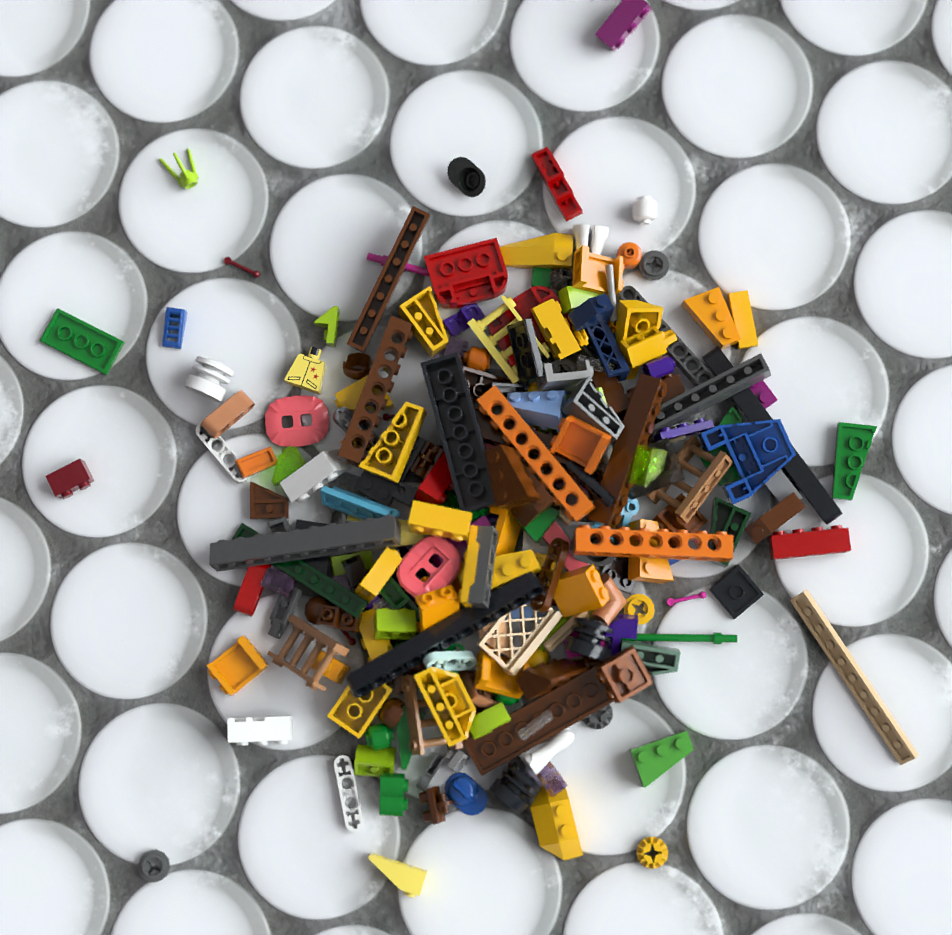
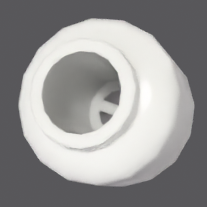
M650 196L637 197V200L632 204L633 219L639 221L640 225L651 224V221L657 218V202L652 200Z

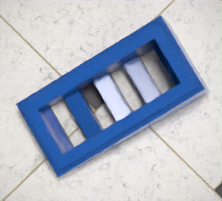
M166 308L163 347L182 348L187 319L186 310ZM172 315H179L180 319L172 318ZM171 322L179 323V326H172ZM169 331H178V334L169 333ZM168 337L178 339V341H168Z

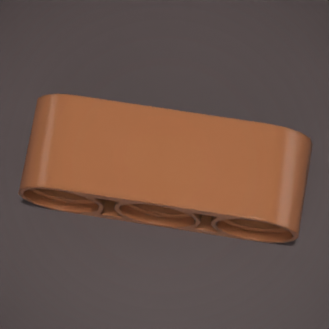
M240 390L202 421L201 426L213 439H216L255 406V403L243 390Z

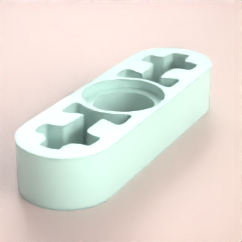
M472 651L431 652L424 657L423 663L427 669L432 666L446 671H461L472 669L476 665L477 659Z

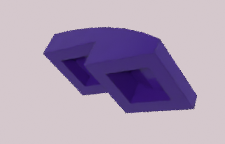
M477 303L461 308L458 313L443 320V325L452 339L470 328L467 324L470 320L474 318L476 321H481L485 318V315Z

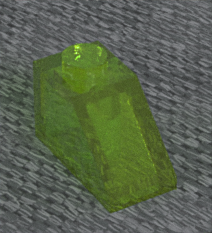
M638 445L629 483L647 487L663 471L667 451Z
M289 446L283 449L282 454L279 455L271 481L275 487L306 464L296 446Z

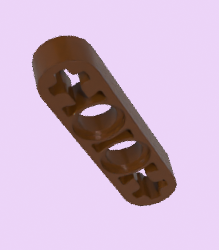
M555 538L551 542L538 579L543 588L548 580L550 585L547 589L543 590L541 595L531 600L532 609L539 613H545L550 608L569 552L568 542L561 538ZM556 562V567L551 571V564Z

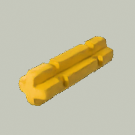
M572 326L578 344L580 346H587L589 338L586 335L585 329L575 332Z

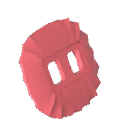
M294 395L276 399L269 405L265 413L266 434L271 442L279 446L300 447L318 443L326 436L329 429L328 409L323 401L315 396ZM311 414L312 425L301 426V415ZM292 416L293 427L283 428L282 417Z
M427 536L417 542L403 557L398 565L396 576L406 592L415 598L418 595L451 585L461 570L462 558L456 547L444 537ZM433 554H437L443 559V563L438 568H435L428 561ZM420 568H424L430 574L426 582L420 581L415 576Z

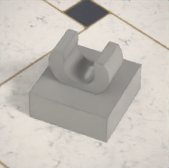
M449 749L444 755L450 760L447 766L458 773L470 758V756L459 749L456 753Z

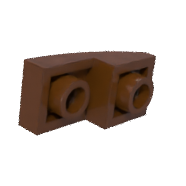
M321 605L317 624L358 633L363 614L357 619L339 607Z

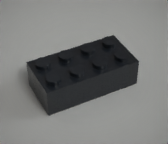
M419 436L399 483L405 482L411 472L412 465L426 443V440ZM363 471L354 489L371 500L390 507L394 501V498L391 496L393 491L399 492L401 486L399 483L396 484Z

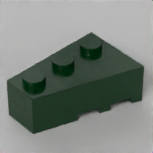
M715 497L712 504L710 534L727 532V535H733L734 553L751 513ZM709 542L708 548L715 550V544ZM711 561L724 568L729 564V562Z

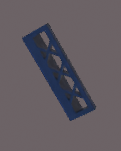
M608 323L586 328L585 331L607 378L616 376L619 382L626 380L630 369ZM609 362H610V364H611V367H612L613 371H611L610 368H609V366H608V363H609Z

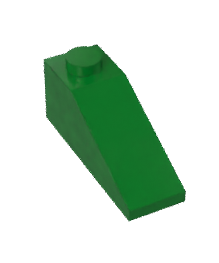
M403 706L404 713L397 723L401 767L403 770H407L412 751L409 747L410 733L406 706ZM419 711L420 720L425 719L426 713Z

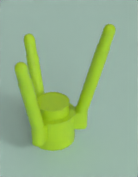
M189 148L187 149V154L192 172L185 170L177 154L173 153L182 171L180 178L162 158H159V161L177 180L180 187L190 189L198 184L197 179L199 177L196 173Z

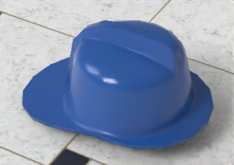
M459 772L451 775L446 781V796L449 800L453 801V804L460 811L472 816L484 811L487 806V794L472 777L466 773Z

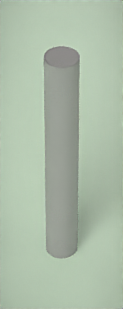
M609 264L606 265L608 298L614 307L610 322H617L613 265Z

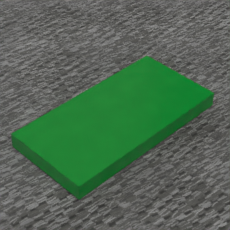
M58 308L39 340L41 343L105 375L109 373L125 343Z

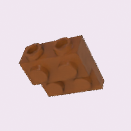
M681 493L675 499L683 502L686 497ZM667 505L652 519L658 522L659 529H668L669 532L688 530V533H696L708 521L697 510L686 524L675 514L677 509L671 505ZM668 540L669 545L677 547L674 540Z
M634 648L596 668L598 671L596 673L597 679L601 684L605 683L608 689L606 695L610 701L615 703H621L653 684Z

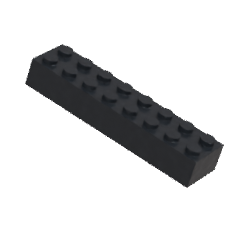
M456 352L420 363L460 510L474 513L495 507L484 452L486 446L461 356Z

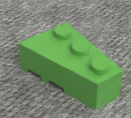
M684 730L629 750L643 788H646L694 749L688 732Z

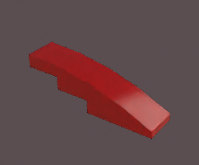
M548 146L531 154L548 191L565 221L567 222L583 214L582 208L575 199L562 169Z

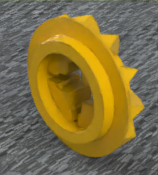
M644 594L630 596L623 607L624 614L634 615L635 608L632 604L639 606L644 603L642 610L646 615L636 614L638 615V625L649 622L655 611L652 600Z
M652 836L644 838L638 844L636 854L639 862L644 867L656 869L667 861L668 849L660 838ZM651 844L655 851L661 852L655 855L654 861H652L650 855L644 854L650 851Z

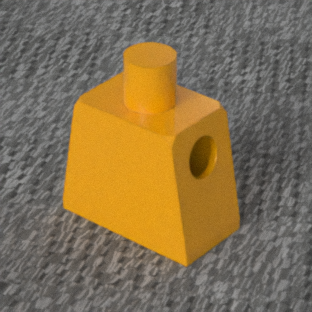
M321 650L311 668L317 670L327 652ZM333 657L323 675L338 684H342L351 667Z

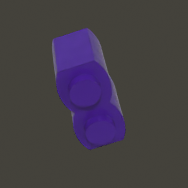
M668 355L641 365L644 375L656 378L673 373L676 367L673 358Z

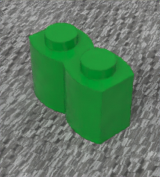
M381 773L379 815L403 816L404 811L408 810V799L404 798V791L408 792L409 780L405 779V774Z

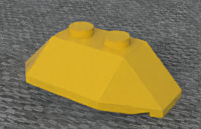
M432 666L415 674L414 678L448 746L450 747L467 739L476 709L459 674Z
M559 778L544 782L541 791L530 806L540 847L562 860L583 856L564 779Z

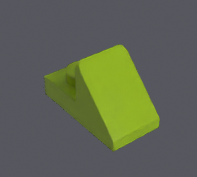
M338 306L332 307L314 321L316 327L328 328V330L325 329L324 341H326L328 347H336L340 314Z

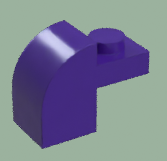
M617 615L608 626L614 629L613 634L605 633V636L612 637L607 645V649L611 650V656L619 652L621 638H637L638 615Z

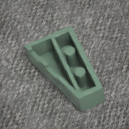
M621 639L619 652L633 644L650 675L678 671L681 653L679 649Z

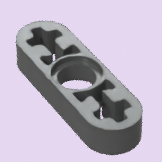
M340 407L334 411L332 418L343 431L347 432L349 424L345 426L348 423L346 420H351L353 413L346 407ZM338 412L340 414L344 412L346 414L344 416L345 419L339 420L340 415ZM365 423L359 424L361 430L369 429ZM373 431L371 434L375 435L373 441L374 445H367L365 449L367 451H370V449L374 447L380 439L379 436ZM355 440L362 447L361 442Z

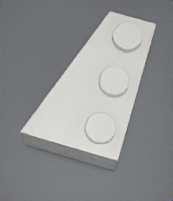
M339 449L321 452L280 482L291 502H304L310 497L311 493L321 490L325 484L335 480L338 476L351 469L348 463L337 460Z
M292 716L228 718V743L236 742V745L240 746L256 741V745H267L268 741H276V744H287V740H292Z

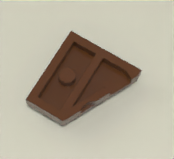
M250 482V519H280L283 517L289 519L288 498L254 482Z

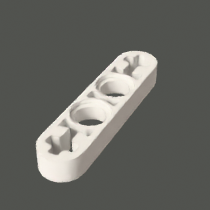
M199 423L196 426L197 436L231 477L238 483L248 481L249 477L244 479L241 477L237 478L238 473L235 469L230 471V469L236 466L235 461L239 458L223 438L219 436L216 439L210 438L209 440L205 434L201 435L202 426ZM215 440L221 441V449L213 450L212 443ZM229 454L233 455L234 462L226 465L224 457Z
M340 755L334 761V769L345 825L349 831L356 832L363 827L364 819L353 764L349 756ZM341 758H344V761H348V765L345 768L346 772L350 770L351 775L345 774L340 777L339 773H343V768L341 766L338 767ZM344 778L352 780L351 788L345 789L342 787L341 782ZM349 797L356 800V806L352 809L348 808L345 804L346 799ZM358 810L359 814L355 813V819L360 820L357 828L349 824L352 821V814L348 816L347 812Z

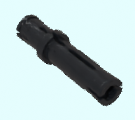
M573 460L565 466L564 470L607 508L615 502L616 498Z

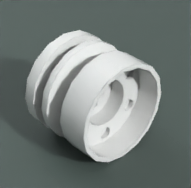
M197 356L195 361L202 365V367L198 365L192 366L199 374L198 376L189 374L184 387L208 399L221 402L226 390L219 386V384H229L230 380L223 375L232 377L234 372L219 361Z

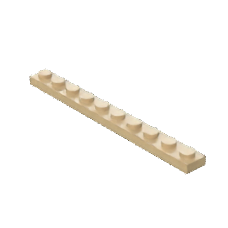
M805 590L790 599V602L899 764L903 765L915 759L918 753L809 591Z

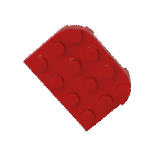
M497 238L424 256L434 297L444 309H455L494 299L506 291L508 273Z
M534 286L512 300L516 304L515 310L523 320L531 318L535 336L542 344L546 343L530 309L552 298L554 301H558L560 306L561 303L552 289L550 290L544 286ZM510 309L487 325L490 335L493 336L516 318ZM561 311L563 317L567 319L570 325V330H572V324L567 317L568 314H563V312ZM509 334L497 342L501 351H505L511 346ZM512 354L508 357L509 360H507L511 367L516 364Z

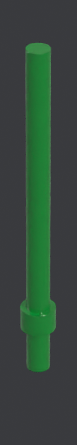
M714 632L713 634L637 633L636 639L621 638L628 641L737 643V635H722V633Z

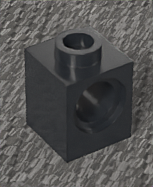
M360 555L341 561L351 588H357L367 574Z

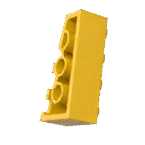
M406 401L391 421L386 431L384 430L380 436L381 438L370 449L369 454L358 467L363 471L398 484L427 416V411L420 406Z

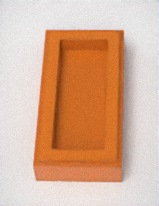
M271 446L235 461L243 479L278 465Z

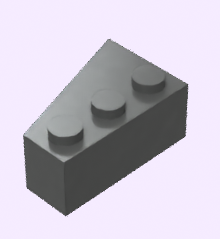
M589 375L577 384L561 411L567 416L571 414L611 435L612 438L609 442L611 444L617 440L625 426L612 407H608L602 399L603 394L595 389L591 383L593 380Z

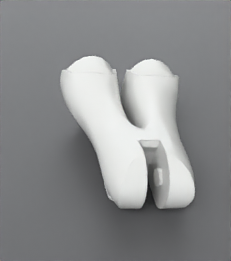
M573 225L576 250L582 245L588 246L590 225ZM598 225L592 226L590 253L601 255L609 228Z
M564 729L520 754L519 757L528 769L537 775L556 753L571 745L574 735L568 729Z

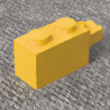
M652 326L621 340L620 344L625 360L634 368L667 353L666 348L671 343L677 341V337L673 330L663 332Z

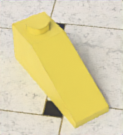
M374 853L369 855L368 859L400 890L404 891V895L413 898L416 895L420 896L427 870Z

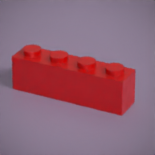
M445 451L417 490L415 499L420 502L442 505L447 498L446 492L448 490L451 492L454 488Z
M842 525L830 526V530H823V527L811 528L810 532H804V529L792 530L791 534H785L784 531L773 532V535L768 537L771 560L849 552L851 551L849 529L842 528Z

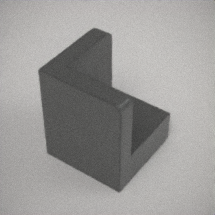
M286 517L267 523L271 532H289L291 530L289 520Z

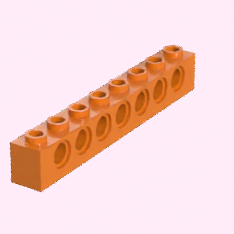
M495 385L477 399L480 404L477 406L484 416L488 414L492 420L489 421L496 431L500 428L504 433L501 437L508 445L511 443L514 445L520 460L525 459L528 463L526 466L533 475L537 474L541 478L539 481L546 490L550 489L553 493L551 497L558 506L560 504L563 505L566 509L563 513L570 521L574 519L578 522L595 508ZM495 406L502 407V412L498 415L492 412ZM511 420L515 422V425L512 429H505V423L507 421ZM524 435L527 437L526 443L518 444L517 438ZM533 450L539 451V457L535 460L529 458V454ZM545 465L552 467V471L548 475L541 473V469ZM558 480L564 482V487L561 490L554 489V483ZM573 495L577 498L574 505L566 503L568 496Z
M579 525V528H576L573 532V555L729 562L733 559V535H727V532L708 534L707 531L688 533V530L669 532L668 529L649 531V528L630 530L629 527H618V530L610 529L609 526H599L596 529L591 528L589 525ZM590 536L597 537L599 544H592ZM609 538H617L618 545H612ZM629 538H635L638 546H632L629 543ZM649 539L656 540L657 547L650 546ZM668 540H674L677 547L671 548ZM688 541H693L696 544V549H691L688 546ZM707 542H713L715 550L709 549Z

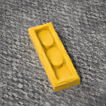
M748 290L729 293L732 318L741 338L738 342V348L757 347L758 340Z

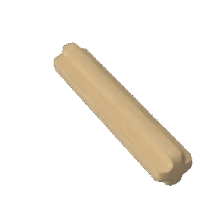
M583 612L571 617L543 643L545 650L551 653L574 632L571 626L579 627L581 625L573 621L574 617L589 618L590 612Z

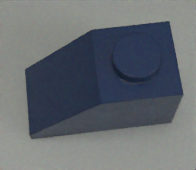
M605 293L587 299L569 313L567 317L576 332L609 322L614 307Z

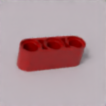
M272 564L248 567L233 607L234 611L253 616Z

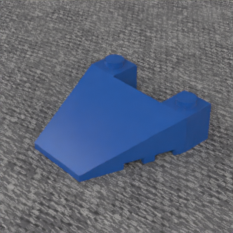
M780 419L718 425L698 434L706 452L724 445L729 458L733 462L732 464L739 480L722 487L728 502L732 505L751 497L796 455Z

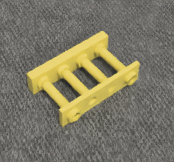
M503 295L501 298L505 303L481 321H476L473 318L467 324L511 382L516 384L520 381L517 367L514 365L511 367L507 362L509 360L508 357L513 354L512 347L510 346L505 351L499 352L495 346L500 339L508 334V325L523 319L515 310L516 304L510 296L506 298ZM510 309L516 318L493 336H487L484 332L486 326ZM536 338L540 357L545 355L549 359L551 357L549 355V352H551L550 348L545 342L541 344Z

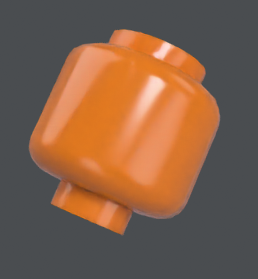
M627 242L619 247L616 257L619 255L623 256L624 268L632 269L639 264L642 252L637 244Z
M472 346L469 352L465 351L463 363H467L469 368L485 372L486 369H490L492 355L489 354L486 348Z

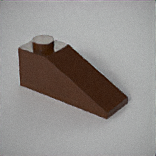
M793 492L744 530L755 544H758L802 511L805 505Z

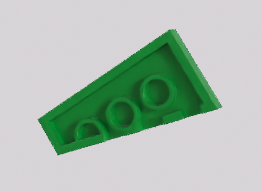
M837 423L832 499L848 501L853 499L877 426Z

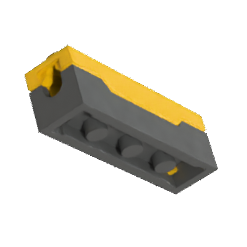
M471 525L467 538L468 548L464 552L465 570L463 569L461 573L463 585L462 589L459 590L460 602L465 607L489 608L498 531L494 526Z

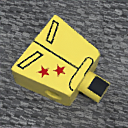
M311 347L308 356L298 354L284 381L289 385L320 395L326 369L325 362L319 360L322 350Z

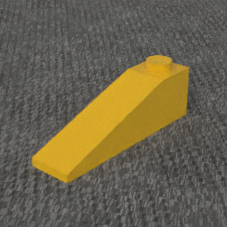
M552 233L499 246L506 267L533 269V267L552 268V270L556 269L557 271L560 268H565L571 271L573 234Z
M619 300L616 342L622 354L621 340L652 326L659 330L663 307L639 300ZM626 361L630 369L626 380L634 379L640 366L632 368Z

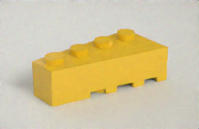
M532 549L495 556L491 593L525 573L534 572V574L541 572V566ZM462 562L461 570L457 575L461 585H463L461 573L463 569L465 570L466 562Z

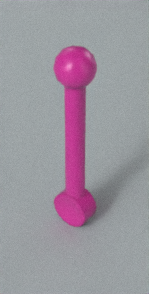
M701 591L699 594L678 599L669 598L667 605L672 606L674 603L696 598L704 599L706 593Z

